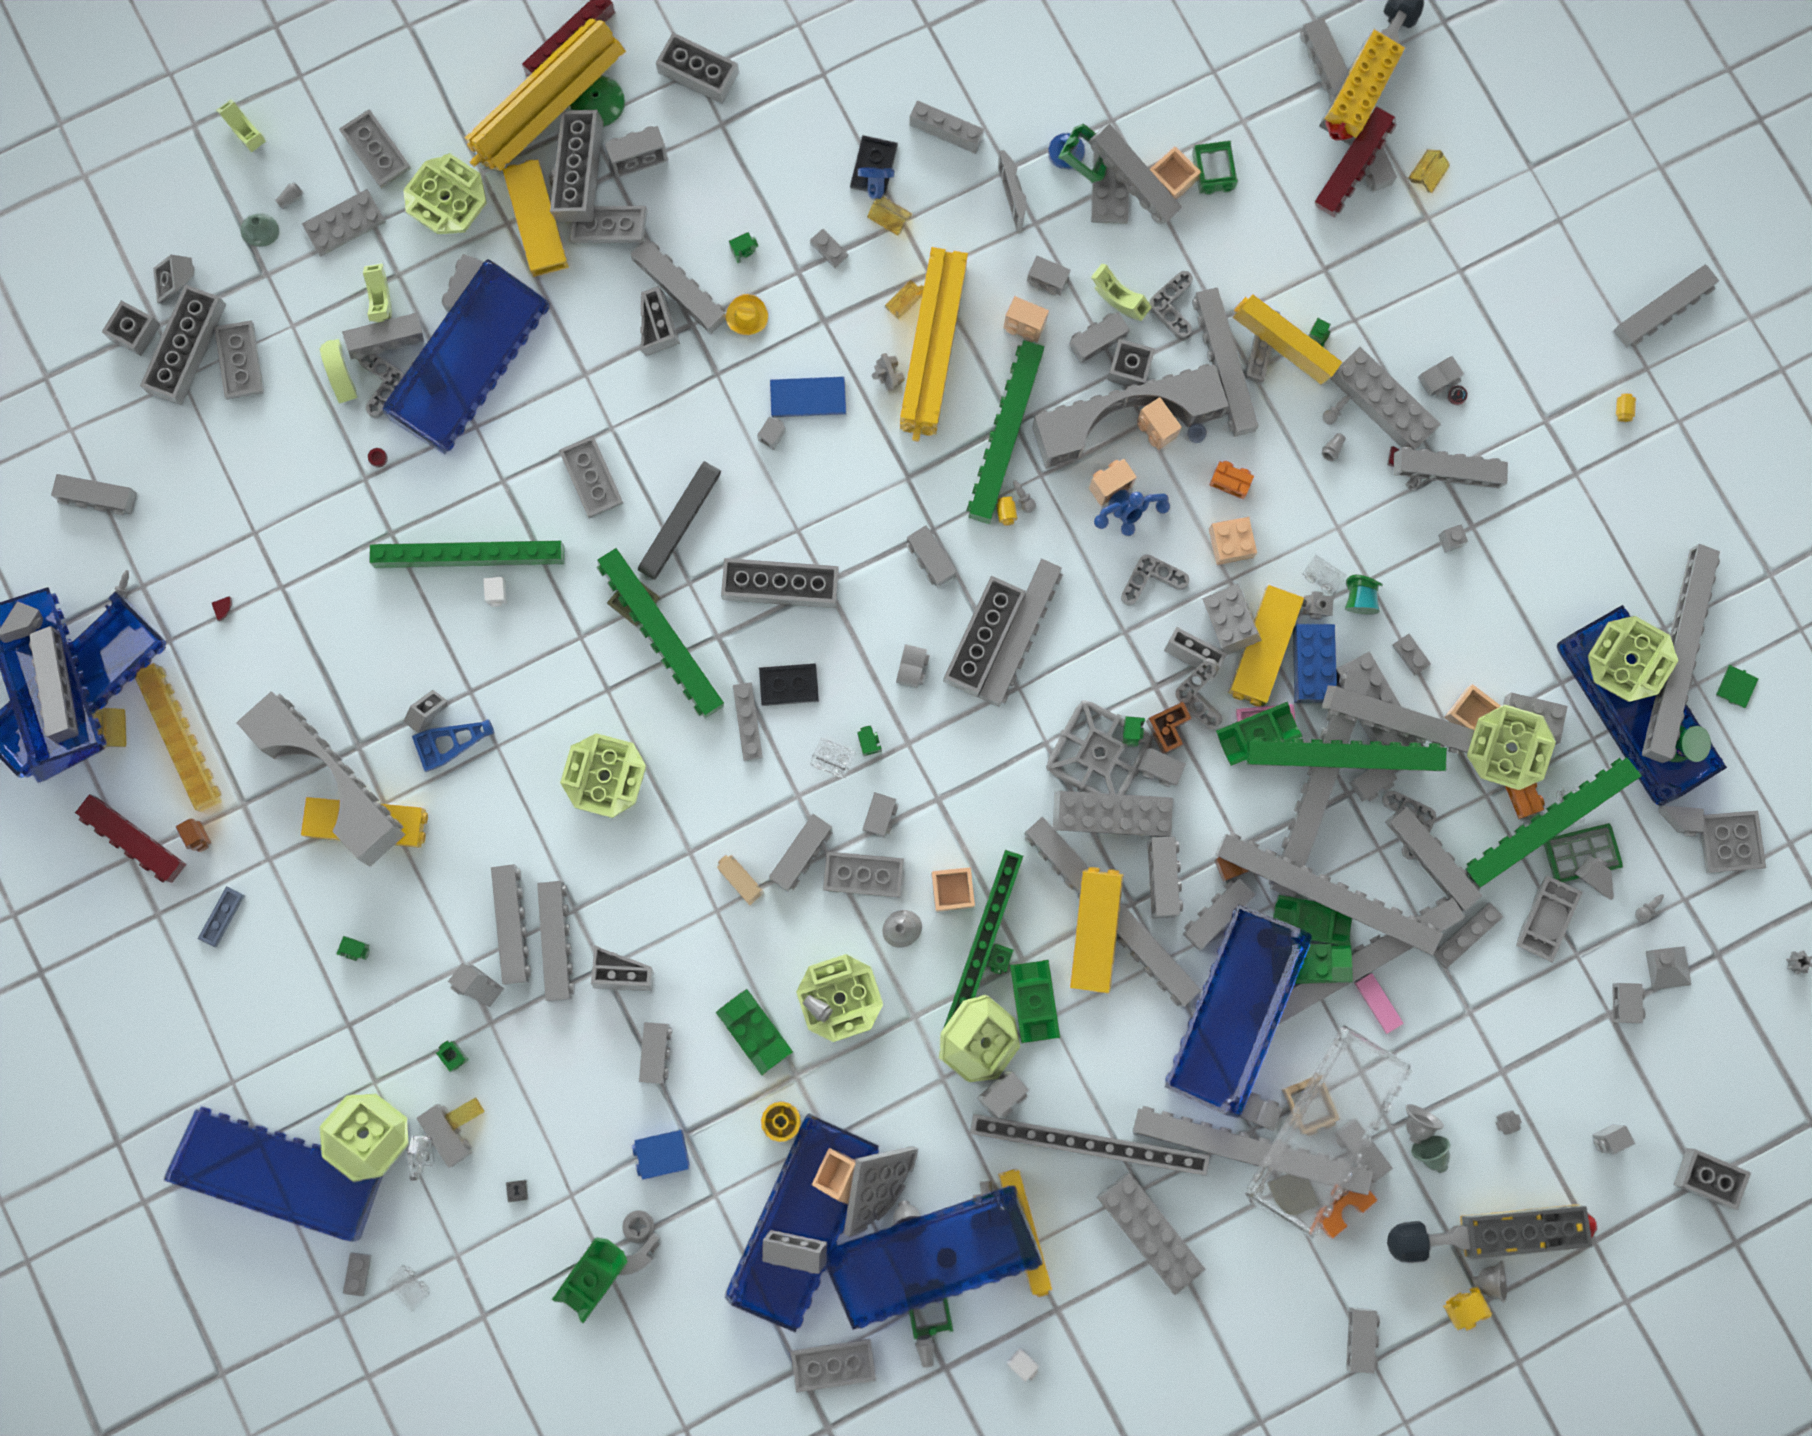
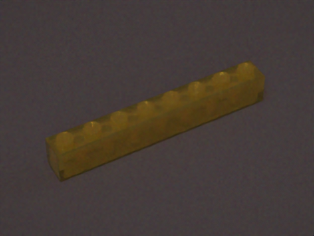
M152 663L133 672L194 809L202 812L221 803V791L212 781L214 779L213 773L204 764L206 758L196 746L198 741L195 735L189 731L190 723L181 713L183 708L180 702L175 700L173 696L175 690L165 678L167 673L163 666Z

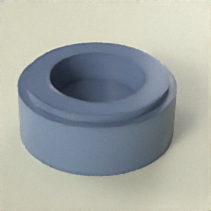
M1202 424L1191 425L1187 432L1188 439L1193 443H1201L1207 435L1206 428Z

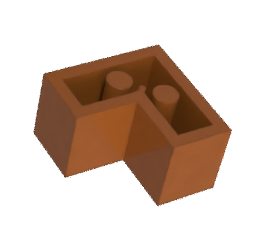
M1184 702L1153 715L1146 721L1163 754L1170 753L1183 745L1175 728L1188 723L1192 719Z

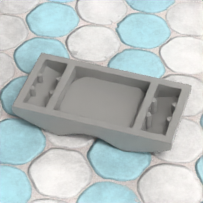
M1000 150L997 167L1016 231L1020 233L1022 232L1026 210V195L1022 192L1019 178L1016 175L1018 167L1004 150Z
M1548 875L1545 876L1534 897L1530 912L1521 927L1516 946L1552 963L1583 892Z

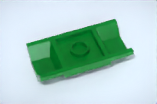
M1288 701L1216 730L1219 742L1230 766L1247 760V741H1252L1253 737H1264V741H1272V738H1284V742H1291L1292 739L1303 737L1293 718Z
M1278 895L1274 906L1272 933L1327 944L1351 945L1350 931L1352 918L1315 901Z
M1298 944L1272 947L1273 984L1353 982L1351 945Z
M1049 959L1010 965L1021 1043L1060 1038Z
M748 989L739 993L716 1011V1014L761 1076L793 1053L790 1046Z
M595 1237L552 1300L567 1304L577 1312L580 1322L584 1324L628 1261L624 1251L608 1239Z

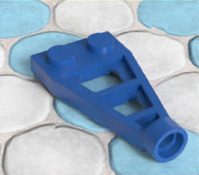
M488 719L483 722L428 729L413 735L412 739L424 772H429L446 765L481 739L495 732L491 721ZM469 730L472 738L463 744H459L456 733ZM450 736L454 743L453 748L441 754L437 747L436 739L438 737Z

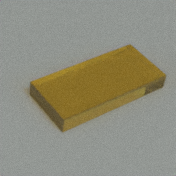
M475 1097L444 1117L454 1131L485 1111Z

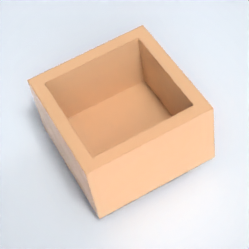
M1176 146L1150 168L1151 172L1176 200L1198 181L1201 173Z
M1014 296L1005 316L1004 329L1012 335L1018 334L1023 336L1026 341L1038 343L1046 325L1049 310Z
M1160 397L1141 409L1137 419L1139 429L1142 432H1146L1150 444L1153 447L1156 446L1158 450L1175 440L1182 428Z
M1125 459L1121 461L1115 460L1105 471L1101 469L1093 474L1089 489L1102 507L1109 502L1110 498L1117 491L1132 488L1137 477Z
M1249 517L1211 524L1209 533L1217 565L1255 557L1257 549Z
M1472 684L1464 690L1444 718L1451 723L1475 731L1478 719L1501 707V705Z
M971 867L931 872L935 912L975 907Z
M829 1148L812 1185L836 1200L849 1204L856 1160Z

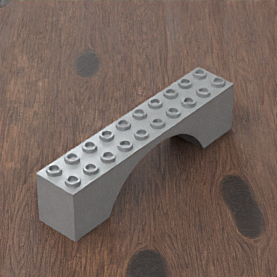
M1204 364L1193 371L1187 369L1175 376L1169 374L1158 381L1152 379L1146 381L1144 385H1131L1126 388L1127 390H1114L1106 396L1096 395L1091 400L1085 402L1079 400L1071 406L1061 405L1050 412L1047 410L1038 412L1034 417L1032 429L1045 469L1080 459L1085 448L1087 436L1095 425L1107 415L1127 407L1147 406L1159 397L1171 413L1181 420L1187 428L1193 424H1202L1222 418L1229 405L1215 364L1210 366L1209 364Z
M272 691L269 692L236 722L237 725L261 751L273 759L287 755H308L321 759L328 765L336 779L340 795L339 815L333 832L358 860L371 867L406 835L401 830L403 826L390 815L391 812L384 805L382 806L378 802L379 799L366 789L367 786L363 781L354 775V771L342 762L343 759L335 751L333 752L330 749L331 746L318 735L317 730L306 722V718L294 709L295 706L280 693L276 695Z

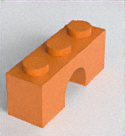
M1346 1190L1343 1194H1336L1330 1200L1332 1203L1329 1206L1321 1207L1316 1212L1317 1216L1313 1219L1325 1234L1333 1239L1348 1226L1342 1219V1210L1345 1206L1353 1205L1358 1212L1364 1213L1378 1200L1370 1190L1368 1195Z

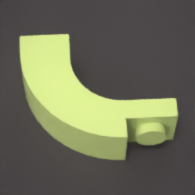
M230 99L216 110L251 153L266 142L263 135L251 124L233 100Z
M383 263L364 266L363 276L369 298L367 314L369 321L382 322L386 319H391V300Z
M1102 263L1091 276V279L1096 284L1095 290L1098 294L1124 315L1142 321L1152 308L1144 295L1135 293L1123 286L1106 264Z
M340 340L325 342L319 348L320 354L339 404L357 398L356 388L348 372Z

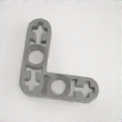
M1188 271L1179 272L1154 294L1149 301L1152 306L1150 311L1181 340L1187 339L1190 336L1192 327L1171 304L1191 286L1193 277ZM1181 278H1183V279H1184V278H1187V279H1188V280H1187V283H1186V282H1183V283L1180 285V287L1177 286V285L1180 283ZM1173 288L1176 294L1168 296L1166 289ZM1163 297L1164 300L1161 302L1160 307H1155L1154 303L1159 302ZM1172 313L1175 316V320L1167 321L1165 315ZM1180 327H1181L1182 329L1185 327V328L1187 329V330H1186V333H1185V332L1180 333V332H1179Z
M370 354L365 357L369 356L371 361L374 362L373 366L368 361L364 362L363 358L357 360L363 368L383 380L367 402L365 408L370 417L379 418L385 413L404 387L406 377L402 371L378 355ZM379 365H386L387 369L384 373L377 372ZM393 377H400L401 380L394 381ZM388 389L391 391V395L388 398L381 397L383 390ZM372 406H374V407L377 406L379 410H378V411H372L371 407H372Z
M1143 555L1139 559L1121 594V600L1125 605H1134L1150 576L1177 590H1183L1187 587L1190 581L1189 576L1185 572L1151 555ZM1149 560L1151 566H1147L1145 572H1142L1141 570L1144 566L1142 561ZM1164 567L1169 571V574L1166 577H1161L1158 570ZM1172 572H1174L1175 575L1173 577L1175 578H1172V581H1170L1169 578L1171 577ZM1134 576H1141L1143 583L1141 585L1135 584L1133 582ZM1183 577V581L1185 583H1181V585H1178L1177 579ZM1132 587L1140 590L1139 592L1135 590L1132 597L1135 599L1127 600L1125 594H1129Z
M1211 658L1204 660L1177 688L1175 695L1180 703L1184 702L1186 708L1209 729H1216L1222 723V715L1199 693L1201 688L1218 671V663ZM1208 665L1212 666L1211 670L1206 674L1202 673ZM1193 676H1198L1201 679V685L1193 683ZM1190 687L1191 690L1186 696H1183V691ZM1195 702H1200L1203 705L1202 711H1198L1195 708ZM1215 717L1216 720L1213 723L1210 722V719Z
M1389 791L1383 795V805L1394 812L1399 810L1397 808L1399 804L1395 802L1389 804L1387 797L1392 795L1397 802L1403 799L1399 809L1404 807L1406 803H1411L1416 813L1418 810L1423 814L1429 812L1431 819L1425 821V817L1421 814H1418L1417 819L1421 823H1425L1431 831L1436 820V812L1432 808L1396 791ZM1403 845L1402 855L1408 860L1416 859L1412 854L1409 855V851Z

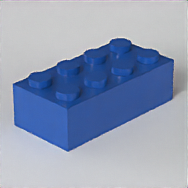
M1296 624L1294 626V703H1323L1327 687L1337 686L1335 624Z

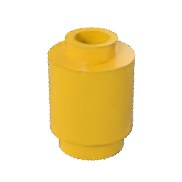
M1621 394L1620 397H1617L1615 416L1617 421H1633L1636 410V398L1633 397V394Z
M1010 496L999 498L996 504L999 523H1003L1004 526L1013 525L1014 521L1018 520L1015 501Z

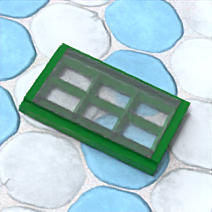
M1610 823L1558 835L1544 844L1553 878L1560 882L1580 878L1575 873L1588 856L1595 859L1600 857L1608 863L1606 867L1610 870L1623 868V862Z

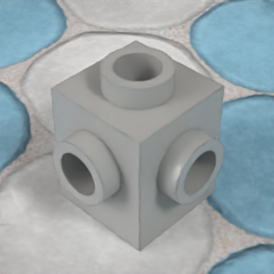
M1313 591L1311 595L1304 596L1302 603L1303 615H1309L1310 619H1322V617L1333 616L1334 597L1325 596L1323 592Z

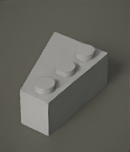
M659 286L641 292L640 351L645 356L680 344L664 292Z
M594 945L591 977L593 988L652 991L654 971L651 966Z
M464 962L461 963L448 980L452 985L450 988L457 994L469 996L488 1007H491L504 990L501 985L476 966Z

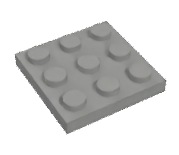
M1758 811L1704 815L1701 839L1706 873L1766 868Z

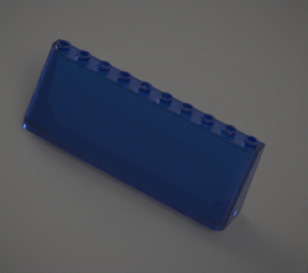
M485 260L384 403L382 408L384 414L390 421L445 455L447 451H451L455 445L454 441L456 438L464 433L468 421L473 420L479 405L482 406L485 403L486 395L496 387L500 375H504L507 371L509 362L517 357L518 349L521 345L526 344L530 332L537 328L541 316L548 312L550 308L549 301L492 260Z
M49 587L0 602V628L18 601L40 611L43 622L36 631L51 626L60 632L63 641L79 735L56 743L47 738L43 731L45 726L40 713L42 708L41 702L38 699V685L35 681L36 671L32 664L33 653L29 646L31 642L30 635L7 643L2 642L0 639V671L28 756L27 764L37 783L46 781L105 750L104 746L107 745L104 734L99 733V729H102L98 717L94 718L93 713H96L94 704L88 700L91 694L88 687L83 685V682L86 681L82 670L78 671L77 668L80 665L79 659L76 654L73 655L72 650H75L72 639L67 638V635L70 634L66 623H62V619H65L62 609L57 608L56 605L60 603L56 593L51 592Z
M116 591L109 597L111 605L107 604L105 606L107 610L64 649L78 731L79 727L94 717V713L97 710L104 708L108 704V700L113 695L119 694L127 682L134 680L142 668L149 666L152 662L151 659L166 649V641L124 596ZM35 677L0 709V759L20 778L31 777L35 773V769L40 764L47 762L50 759V755L55 750L62 748L66 741L56 743L44 734L43 728L45 726L40 713L42 708L41 702L38 699L39 690Z
M1621 605L1557 643V650L1624 757H1627L1641 774L1639 781L1651 800L1656 805L1662 806L1682 797L1727 767L1712 742L1709 754L1700 762L1686 759L1682 762L1667 761L1661 763L1642 756L1656 695L1628 702L1594 683L1588 654L1608 622L1631 617L1624 605ZM1632 654L1627 655V662L1635 664V656ZM1686 704L1683 711L1684 719L1680 725L1686 729L1693 726H1701Z
M1240 904L1232 912V921L1225 930L1224 941L1218 947L1217 958L1210 967L1209 978L1203 984L1202 995L1195 1004L1194 1015L1188 1021V1030L1180 1041L1181 1047L1178 1054L1173 1058V1067L1166 1076V1084L1164 1086L1224 1115L1235 1118L1240 1117L1245 1108L1312 940L1311 933Z
M204 1106L194 1110L163 1178L164 1181L349 1242L361 1240L382 1177L353 1182L323 1159L320 1144L313 1143L311 1146L305 1144L306 1140L298 1137L290 1139L286 1137V1133L280 1131L272 1133L267 1131L268 1128L262 1125L253 1127L249 1125L247 1120L238 1118L235 1121L230 1119L231 1115L219 1112L217 1115L211 1113L212 1109Z
M808 1113L802 1122L725 1292V1299L731 1306L795 1333L803 1324V1315L812 1304L811 1297L820 1286V1277L829 1266V1257L837 1248L839 1235L844 1232L848 1204L836 1200L812 1185L829 1148L843 1153L854 1160L879 1154V1145L811 1113ZM772 1230L827 1242L826 1264L821 1272L817 1274L764 1262V1238Z
M1013 1185L836 1245L827 1252L826 1269L852 1330L857 1328L863 1329L869 1324L883 1322L895 1315L901 1316L912 1309H921L933 1302L939 1303L950 1296H959L965 1291L976 1290L985 1284L997 1283L1003 1278L1014 1277L1023 1271L1035 1270L1043 1265L1042 1257L1016 1186Z

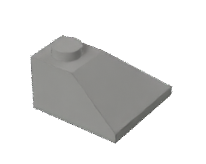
M171 254L153 268L157 303L161 304L194 276L195 268L192 258Z
M1685 946L1645 951L1652 990L1692 985Z

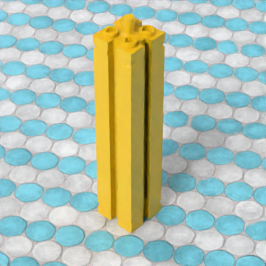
M589 19L583 27L578 29L484 118L471 133L464 137L468 142L466 144L473 153L477 152V155L469 161L472 167L481 162L485 167L488 166L492 170L495 168L501 171L507 163H510L612 66L619 56L626 52L618 39L614 38L612 31L604 21Z
M931 247L900 414V429L913 433L912 440L915 442L920 441L921 434L925 436L937 434L967 267L968 253L954 250L953 252H947L946 249Z

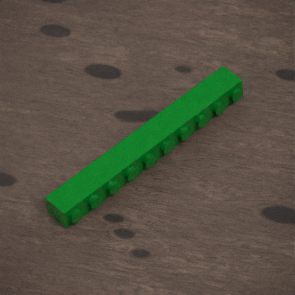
M1023 340L1022 346L1018 345L1015 356L1018 359L1016 363H1012L1010 373L1013 375L1011 380L1007 379L1004 388L1007 394L1006 397L1002 396L999 404L1002 410L1000 414H996L994 425L997 426L995 432L991 431L988 442H991L989 449H985L983 459L986 461L984 466L980 465L977 474L980 480L978 484H974L972 494L975 496L973 501L969 500L966 511L969 512L968 518L987 524L991 522L1045 348L1043 345Z
M561 540L370 544L369 563L374 568L564 564V544Z
M615 548L597 559V570L602 577L604 575L609 580L607 584L610 589L618 593L620 596L618 600L623 607L627 606L630 610L628 614L632 621L639 623L641 634L645 639L647 637L652 642L650 646L655 654L659 653L663 658L661 662L666 669L670 668L673 672L672 678L675 683L682 685L684 696L688 701H693L695 704L693 708L698 716L702 715L706 719L724 707L723 700L618 549Z
M1253 737L1252 741H1247V765L1446 771L1447 747H1441L1439 743H1429V747H1421V743H1409V746H1402V742H1390V745H1382L1381 741H1370V745H1362V741H1350V744H1343V740H1331V743H1323L1322 739H1311V743H1304V739H1292V742H1284V738H1272V741H1264V737Z
M1627 757L1624 760L1618 758L1610 764L1612 766L1611 769L1608 771L1602 769L1594 775L1596 777L1595 780L1592 782L1585 781L1578 786L1579 791L1576 793L1571 791L1563 796L1562 799L1564 801L1559 805L1555 802L1546 808L1548 811L1543 816L1540 813L1530 819L1532 822L1527 827L1524 824L1514 830L1516 833L1514 836L1509 838L1507 835L1498 842L1500 844L1498 847L1493 849L1491 846L1482 853L1484 855L1482 858L1477 860L1475 857L1466 864L1468 867L1465 869L1469 878L1479 888L1483 887L1641 777V774Z
M1006 849L1003 853L944 1027L963 1001L975 998L1023 860V855Z

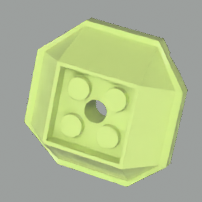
M450 153L443 155V157L426 160L403 190L406 213L436 234L465 233L487 204L481 174ZM450 196L448 200H442L443 197Z
M1636 616L1608 622L1588 654L1594 683L1628 702L1659 694L1679 661L1670 635ZM1628 654L1635 656V664L1627 662L1626 657Z
M1504 704L1478 719L1467 757L1480 778L1521 790L1544 780L1556 740L1543 716ZM1513 742L1517 745L1518 749L1511 751L1507 748V744Z
M595 733L571 745L560 784L574 808L614 818L636 804L647 766L634 743ZM603 772L610 773V777L606 781L600 780V775Z
M847 954L809 966L796 991L808 1030L832 1042L871 1030L883 1006L872 968ZM837 993L845 995L846 1000L844 1003L837 1004L834 1001ZM809 995L830 1005V1008L833 1010L830 1017L824 1023L817 1021L806 1006L803 1005L804 1000Z
M987 995L963 1001L940 1033L939 1059L968 1082L998 1079L1020 1048L1015 1018Z
M377 1094L347 1095L319 1127L323 1159L353 1182L382 1177L409 1145L407 1117ZM362 1131H368L369 1135L366 1138H359V1134Z

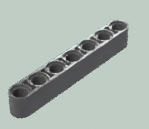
M706 461L700 465L638 566L639 572L653 580L659 576L721 474L720 469Z

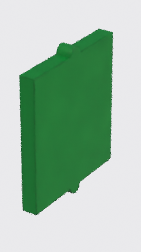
M1729 665L1716 695L1728 700L1729 703L1746 708L1759 678L1746 673V670H1740Z

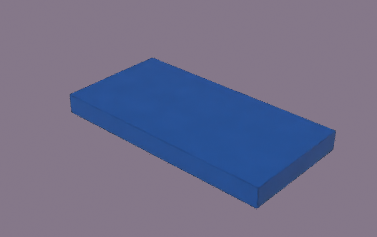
M844 376L770 379L771 417L846 414Z

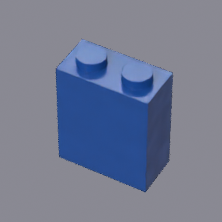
M683 1129L634 1140L635 1144L632 1145L634 1157L637 1156L639 1164H636V1171L642 1180L691 1169Z

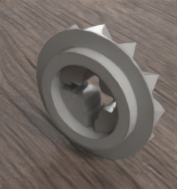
M636 1210L625 1217L622 1230L629 1241L642 1243L651 1237L655 1225L652 1217L647 1212ZM638 1218L640 1224L647 1225V1227L640 1230V1235H638L637 1229L630 1228V1226L637 1223Z

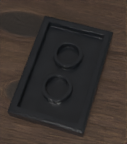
M862 135L850 188L868 192V177L858 176V169H892L898 142ZM884 178V196H886L890 178Z
M816 663L759 667L762 706L819 702Z

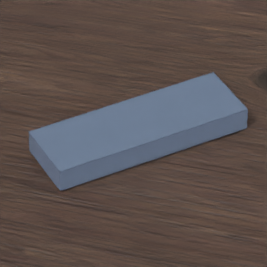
M226 886L197 939L217 948L245 895Z

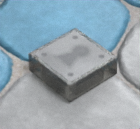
M527 1179L506 1182L508 1202L529 1199Z

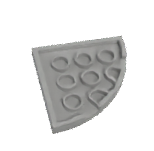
M910 1146L856 1159L844 1229L846 1236L851 1237L867 1230L870 1223L874 1220L879 1221L891 1209L906 1186L903 1183L908 1173L913 1171L918 1148Z

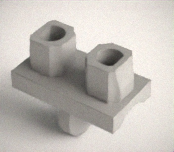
M887 353L881 354V358L876 361L877 365L874 366L875 372L872 374V378L874 380L879 379L881 384L884 383L888 392L893 391L896 386L904 382L905 377L902 372L895 373L893 368L898 366L896 356H888Z

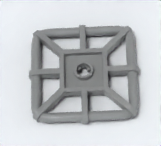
M1083 700L1075 708L1065 729L1061 730V736L1048 758L1046 769L1057 778L1076 787L1079 792L1101 793L1086 785L1093 771L1105 778L1109 794H1115L1110 773L1114 766L1117 765L1128 771L1117 793L1125 795L1134 777L1139 774L1137 769L1145 750L1150 749L1153 738L1152 735H1149L1144 730L1143 739L1139 740V744H1144L1133 765L1130 766L1118 758L1123 749L1129 746L1111 736L1117 725L1124 727L1125 719L1121 718V715H1116L1093 702ZM1090 710L1113 721L1107 734L1095 728ZM1083 711L1090 730L1085 740L1071 734ZM1067 739L1081 746L1076 757L1055 762ZM1102 748L1105 754L1104 757H1097L1094 750ZM1077 762L1088 768L1082 781H1079L1057 768Z

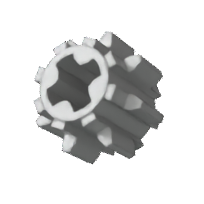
M1796 951L1791 952L1790 958H1786L1789 964L1787 969H1793L1792 971H1794L1795 975L1801 972L1807 974L1809 967H1812V956H1807L1805 951H1799V953Z
M1514 1110L1496 1116L1498 1120L1495 1122L1499 1131H1503L1504 1135L1521 1129V1118L1519 1114L1516 1115L1514 1113Z

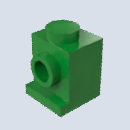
M749 232L729 240V247L737 263L741 262L740 258H747L756 252L755 248L759 247L756 238L751 237Z
M1317 318L1308 336L1324 347L1331 334V331L1328 330L1331 324Z
M1125 717L1123 744H1127L1129 747H1138L1139 740L1143 739L1144 728L1142 727L1145 718Z
M871 725L860 728L861 731H858L857 735L863 757L882 752L881 745L877 746L880 743L877 732L873 733Z
M343 936L336 954L339 956L347 954L346 958L357 961L358 958L367 960L370 949H368L370 945Z
M995 943L987 967L991 968V972L999 975L1002 972L1006 973L1014 950ZM998 956L1003 957V963L997 962L996 959Z
M445 1041L438 1047L440 1050L436 1052L449 1072L456 1071L469 1060L455 1041ZM451 1051H454L456 1053V1056L453 1059H451L449 1056Z

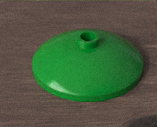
M601 75L570 107L571 111L597 110L604 121L603 127L614 123L621 116L625 106V98L620 85L615 80Z

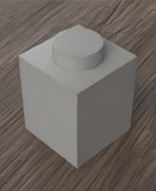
M768 417L757 434L758 441L774 450L786 432L784 423L778 418L772 419Z
M1462 524L1445 529L1438 535L1445 553L1461 548L1468 542Z

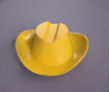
M743 294L736 297L728 306L726 322L729 328L738 334L753 335L762 331L767 325L768 311L760 298L752 294Z

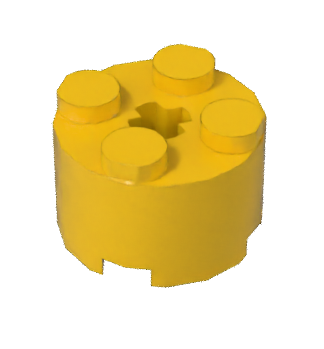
M784 1101L775 1102L769 1105L762 1114V1130L771 1140L777 1142L788 1141L800 1129L801 1115L791 1103ZM779 1116H783V1119L787 1120L783 1127H779V1123H776V1119H779Z
M1478 1287L1469 1288L1470 1293L1462 1294L1460 1292L1446 1301L1447 1305H1443L1445 1312L1457 1330L1465 1328L1468 1331L1477 1326L1475 1322L1486 1320L1492 1316L1491 1309Z

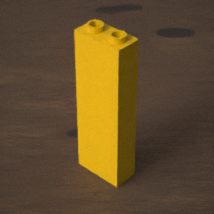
M531 159L522 164H511L503 168V174L532 276L536 277L569 268L556 220L550 212L551 201L539 160Z
M1254 294L1249 298L1244 297L1234 309L1236 313L1233 318L1272 346L1273 349L1319 384H1323L1330 379L1342 364L1341 360Z
M1271 585L1265 588L1254 618L1262 641L1243 649L1228 691L1229 694H1232L1233 698L1237 700L1246 699L1250 701L1251 705L1257 707L1267 704L1304 597Z
M306 797L301 836L341 841L333 832L339 815L340 800ZM381 804L391 812L390 815L401 823L403 826L401 830L406 834L394 846L421 848L426 838V833L423 832L424 824L428 822L426 809L422 807Z
M1088 867V870L1083 871L1070 988L1110 993L1124 878V874H1119L1118 870L1108 869L1107 872H1101L1100 868Z
M1016 1168L998 1173L1030 1292L1033 1295H1037V1297L1046 1296L1049 1294L1048 1291L1052 1290L1020 1170Z

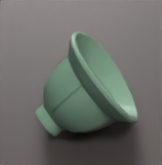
M261 213L252 214L242 222L240 232L242 238L250 245L263 247L276 241L279 236V225L269 215Z
M1434 1135L1427 1140H1422L1421 1144L1414 1143L1411 1153L1415 1159L1422 1161L1428 1168L1437 1170L1438 1173H1443L1448 1169L1447 1164L1450 1160L1449 1149L1451 1144L1447 1138Z

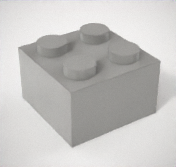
M121 300L101 332L109 340L142 356L159 329L160 324L154 317Z
M1119 339L1107 380L1126 386L1144 385L1148 377L1155 348Z

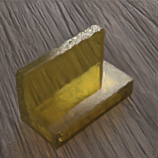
M1427 149L1408 179L1411 183L1423 184L1428 193H1433L1450 167V164L1441 150Z
M882 196L881 199H876L873 202L867 218L898 236L901 234L906 221L911 218L912 213Z
M910 280L885 305V308L899 320L922 297L924 286L920 285L918 287Z
M101 708L94 711L95 749L126 747L125 709Z

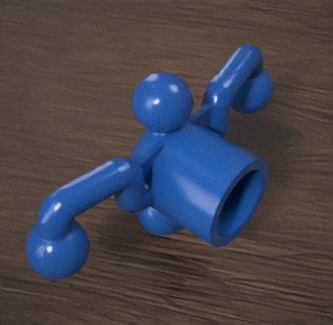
M1127 490L1117 491L1110 498L1109 506L1103 508L1100 514L1095 517L1094 525L1098 529L1106 528L1109 524L1107 515L1113 512L1114 516L1120 518L1123 522L1121 526L1122 534L1131 536L1135 532L1134 523L1148 509L1149 503L1157 502V512L1165 514L1170 510L1169 497L1164 493L1151 494L1144 497L1140 492L1130 494Z

